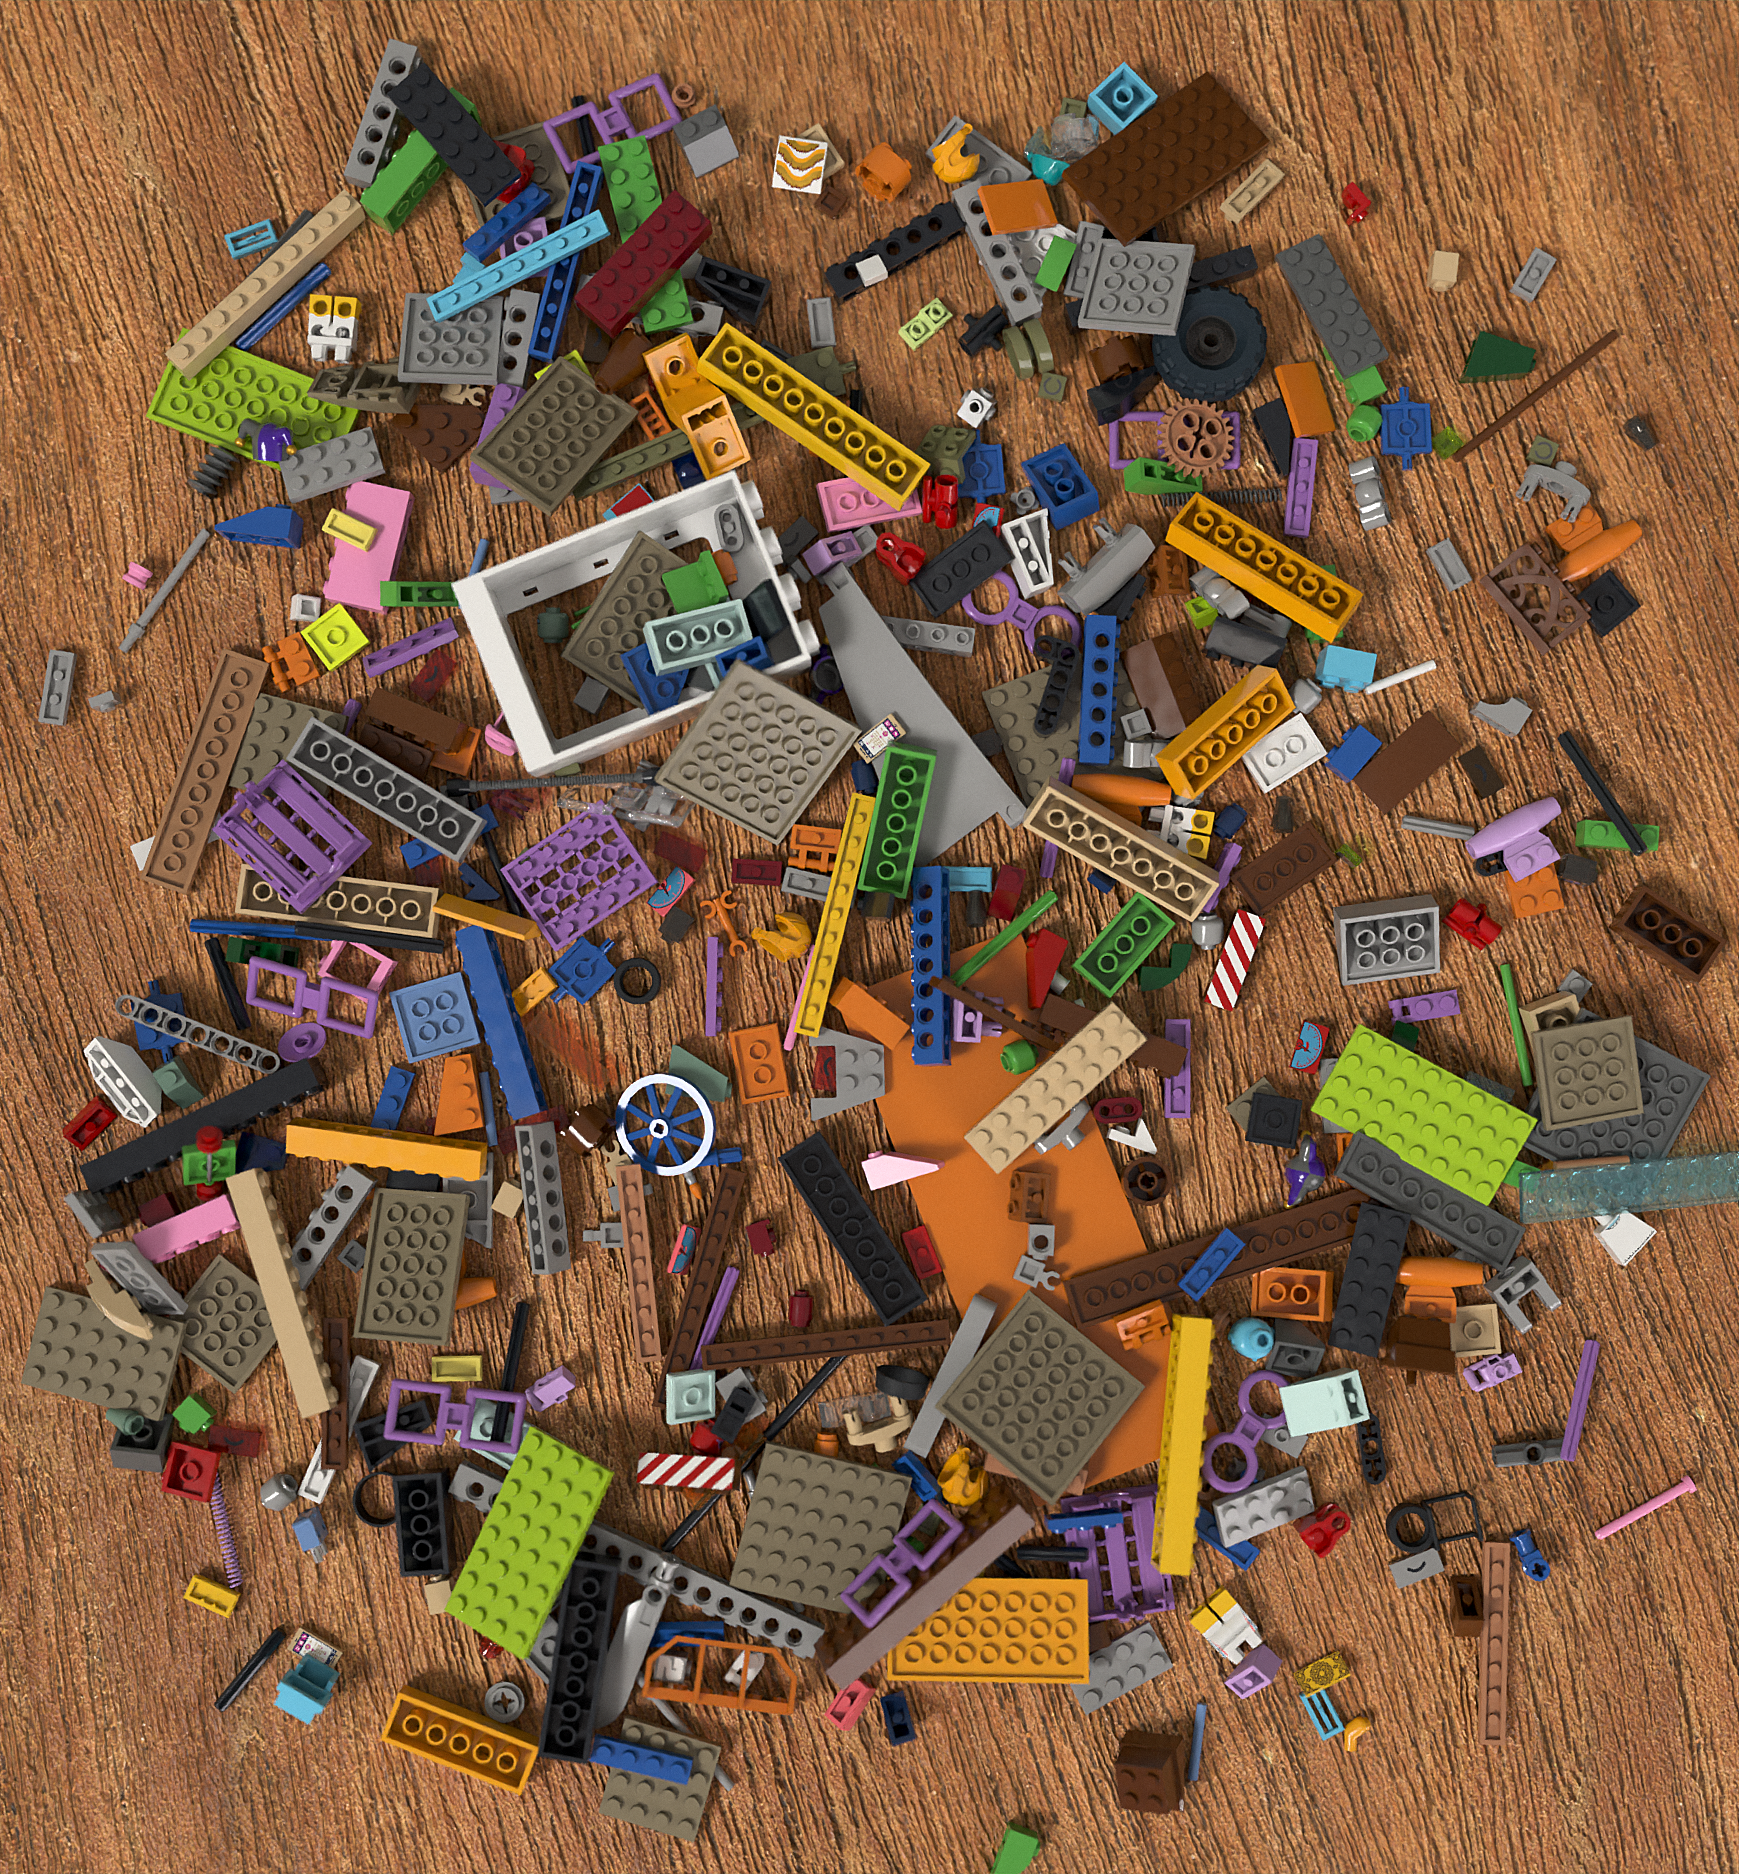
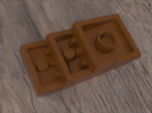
M1427 710L1360 770L1352 780L1385 815L1450 758L1461 745L1435 716Z

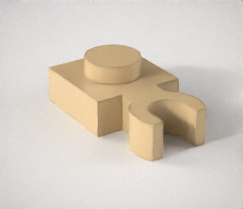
M444 384L440 397L443 400L458 405H465L468 400L472 405L482 408V403L475 401V397L477 395L486 396L487 393L482 388L471 389L472 384Z
M615 1139L613 1140L615 1145L613 1152H609L605 1145L601 1146V1151L611 1160L605 1166L615 1186H617L615 1166L633 1164L627 1153L621 1156V1145Z

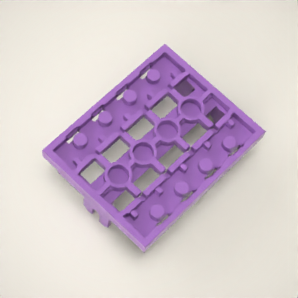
M282 759L257 785L251 780L245 785L247 788L246 792L243 794L238 792L234 796L237 803L219 819L217 825L212 830L302 915L372 843ZM293 776L301 783L300 785L292 778ZM267 787L279 795L272 802L261 794ZM311 792L318 799V801H316L309 793ZM283 800L295 811L289 819L276 808ZM246 808L256 816L250 825L240 815ZM327 809H329L336 817L334 818V817L327 811ZM300 816L314 828L307 835L294 825ZM261 822L274 833L267 841L255 830ZM346 825L353 832V834H351L344 826ZM318 833L332 845L325 852L320 850L311 841ZM230 838H232V839L238 844V846H236V845L230 840ZM279 838L291 849L285 858L272 846ZM335 849H336L338 852L333 856V858H334V862H333V861L329 858V856H330V855L335 851ZM248 854L256 861L255 863L247 856ZM296 855L309 866L303 875L290 863ZM265 871H267L274 879L272 880V879L265 873ZM314 871L319 875V876H315V875H314L310 880H307V879H306V878H308ZM284 887L291 894V896L284 892L282 888Z
M602 799L500 869L555 952L658 883V880ZM589 814L591 815L590 818L585 819L584 822L581 823L580 820H583L584 818H586L587 816H589ZM569 828L571 829L570 832L565 833V834L561 837L560 834H563V833L566 832ZM613 829L618 837L606 845L601 836ZM596 840L601 849L586 859L580 850ZM550 842L551 845L545 847L542 851L540 850V848L544 847ZM576 854L581 863L566 873L560 864ZM630 854L634 862L625 869H622L618 861L622 858H628L627 855ZM528 856H530L531 859L525 861L522 865L520 864V862L524 861L528 858ZM613 865L617 872L620 873L602 883L597 875ZM556 868L561 877L545 887L540 878ZM593 879L596 885L600 887H597L582 898L577 889ZM534 882L540 889L535 895L529 888ZM640 887V888L637 889L635 892H633L631 895L629 894L630 892H632V891L635 890L636 888ZM573 893L579 901L561 911L557 903ZM619 901V903L611 907V909L609 908L611 905ZM551 907L556 914H559L552 919L543 914ZM597 915H599V916H598L597 918H595L593 921L589 922L591 919H593L594 917H596ZM579 929L577 932H575L574 934H572V935L569 937V934H571V933L574 932L575 930Z
M1157 1483L1082 1494V1496L1073 1495L1059 1498L1061 1513L1118 1507L1123 1513V1517L1132 1516L1134 1534L1125 1536L1123 1523L1116 1524L1117 1526L1114 1528H1104L1105 1539L1095 1540L1093 1526L1091 1530L1079 1531L1077 1528L1067 1529V1532L1064 1533L1066 1547H1072L1070 1542H1074L1073 1547H1086L1089 1550V1560L1087 1562H1068L1070 1578H1076L1074 1567H1077L1078 1578L1088 1579V1623L1118 1618L1120 1622H1129V1617L1141 1620L1145 1618L1144 1614L1175 1609L1171 1574L1159 1573L1150 1564ZM1121 1500L1130 1503L1131 1510L1122 1511ZM1135 1541L1137 1559L1128 1560L1126 1542ZM1106 1545L1109 1562L1108 1564L1098 1565L1096 1546ZM1139 1566L1141 1584H1131L1129 1567ZM1110 1570L1112 1588L1102 1590L1099 1571ZM1142 1590L1143 1605H1138L1133 1598V1592ZM1113 1595L1115 1609L1105 1611L1103 1596Z

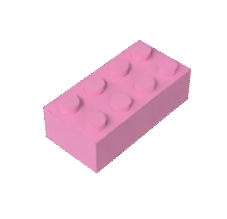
M226 1194L132 1236L139 1252L149 1261H153V1264H157L175 1257V1251L176 1254L187 1252L198 1247V1241L200 1244L210 1242L221 1237V1231L223 1234L240 1229L241 1225L231 1194Z

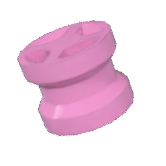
M131 561L129 571L123 575L122 579L145 590L146 581L152 577L153 573Z

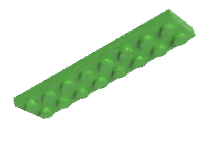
M645 135L598 147L623 244L662 203ZM680 268L640 310L646 335L694 324Z

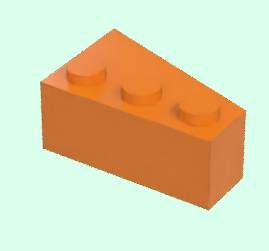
M842 975L829 991L827 1001L885 1046L893 1050L910 1028L904 1022L906 1017L896 1009L893 1012L889 1011L886 1008L888 1003L878 995H875L873 998L867 994L869 988L859 980L853 983Z
M475 1053L446 1058L434 1136L485 1127Z

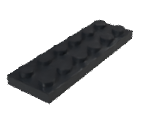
M425 63L421 64L387 93L388 98L484 207L522 176L516 166Z
M1362 1201L1328 1345L1377 1358L1412 1213Z

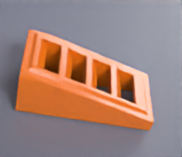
M648 390L628 402L635 409L645 401L649 404L639 411L636 421L650 441L673 431ZM652 409L654 413L643 420L641 415ZM658 417L660 421L648 428L647 423ZM663 425L665 430L654 436L652 432Z

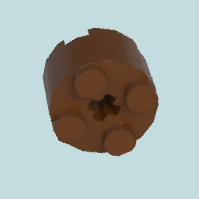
M1119 335L1106 340L1107 345L1094 348L1088 352L1100 385L1143 370L1145 366L1133 335L1120 339Z
M589 1103L586 1107L581 1105L574 1114L576 1118L571 1125H566L559 1134L563 1139L562 1142L585 1160L592 1157L590 1152L593 1148L600 1149L614 1131L611 1126L617 1124L613 1118L594 1103Z
M1136 1156L1129 1160L1121 1170L1120 1183L1126 1197L1134 1203L1143 1206H1153L1164 1201L1173 1184L1172 1174L1167 1165L1151 1156ZM1143 1175L1152 1179L1147 1187L1140 1183Z

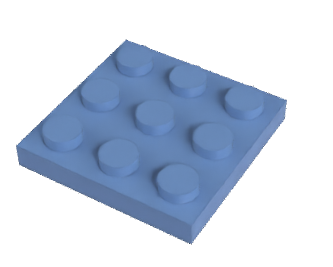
M462 972L389 992L409 1064L482 1043Z

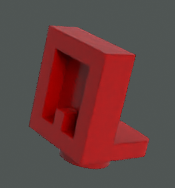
M1352 181L1341 194L1345 206L1350 210H1354L1346 222L1349 226L1355 221L1358 224L1368 216L1369 212L1367 210L1371 205V201Z

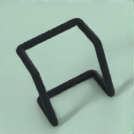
M1467 1491L1420 1502V1505L1427 1511L1433 1542L1430 1546L1434 1550H1440L1439 1544L1475 1537L1479 1541L1484 1540L1475 1498ZM1464 1496L1470 1499L1477 1532L1438 1539L1432 1510L1428 1504Z

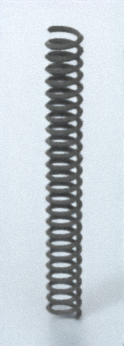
M1263 488L1257 491L1255 489L1252 491L1248 489L1247 492L1246 490L1242 492L1240 490L1237 492L1235 490L1233 492L1230 490L1226 492L1224 490L1223 493L1221 491L1218 493L1214 491L1213 494L1211 491L1208 494L1206 491L1203 494L1199 492L1204 497L1206 495L1208 499L1211 495V501L1213 502L1216 495V504H1219L1220 495L1222 505L1224 504V494L1226 496V504H1229V493L1231 504H1233L1234 493L1236 504H1238L1239 493L1241 504H1243L1244 493L1246 504L1248 503V494H1250V503H1253V493L1255 494V503L1257 504L1258 492L1260 494V503H1262L1263 491L1266 503L1268 491L1270 502H1272L1273 491L1274 501L1277 502V492H1279L1280 501H1282V494L1279 488L1276 490L1274 488L1271 490ZM1185 492L1184 495L1182 493H1180L1179 495L1177 493H1175L1174 495L1172 493H1170L1169 495L1167 493L1165 495H1163L1162 493L1160 494V496H1162L1164 508L1166 503V497L1168 507H1170L1171 497L1173 507H1175L1176 497L1178 507H1180L1181 497L1182 506L1184 507L1185 497L1187 498L1188 502L1190 500V496L1192 498V496L1194 495L1191 492L1189 494Z

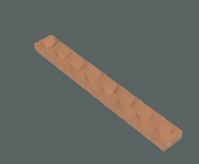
M641 1164L616 1165L637 1363L662 1360Z
M1483 1540L1481 1605L1485 1621L1480 1633L1478 1743L1480 1745H1505L1510 1543L1508 1541Z

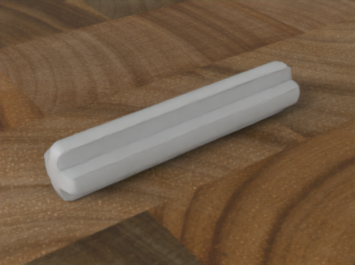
M1409 815L1403 816L1401 822L1403 829L1469 840L1475 833L1473 827Z

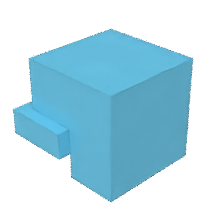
M306 1653L295 1670L289 1669L279 1682L276 1690L280 1691V1694L274 1705L309 1725L316 1714L320 1715L331 1699L333 1693L330 1691L340 1673Z

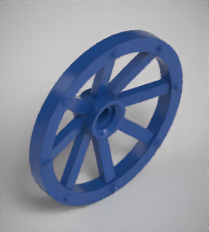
M660 1072L640 1078L626 1089L616 1109V1132L622 1148L635 1163H640L641 1168L651 1173L672 1176L690 1171L706 1158L713 1146L716 1135V1120L713 1108L703 1091L692 1081L680 1075ZM654 1083H667L676 1086L664 1112H661ZM644 1086L647 1090L653 1116L631 1102L633 1096ZM684 1090L693 1097L700 1108L674 1117L672 1113ZM627 1110L648 1123L649 1127L629 1133L626 1120ZM703 1115L705 1123L704 1138L677 1129V1125ZM659 1124L664 1125V1130L660 1128ZM652 1134L654 1138L648 1157H646L636 1148L632 1140ZM671 1136L700 1146V1149L692 1159L685 1162ZM662 1139L676 1165H665L655 1162Z

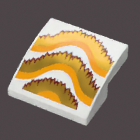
M780 135L772 187L821 194L828 143Z

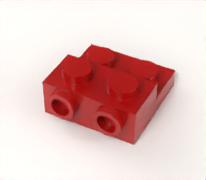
M182 1439L173 1441L167 1451L168 1461L161 1478L163 1483L161 1491L203 1503L211 1502L221 1452L203 1448L204 1445Z

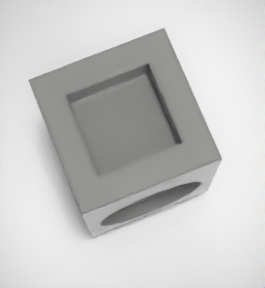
M587 676L573 702L576 706L597 717L611 690L596 679Z
M1028 1223L1027 1253L1033 1255V1259L1047 1260L1048 1255L1054 1256V1224ZM1038 1235L1047 1237V1244L1043 1248H1037L1034 1245V1239Z

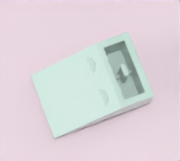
M1343 1367L1279 1388L1291 1437L1349 1426L1370 1419L1359 1372L1356 1369Z

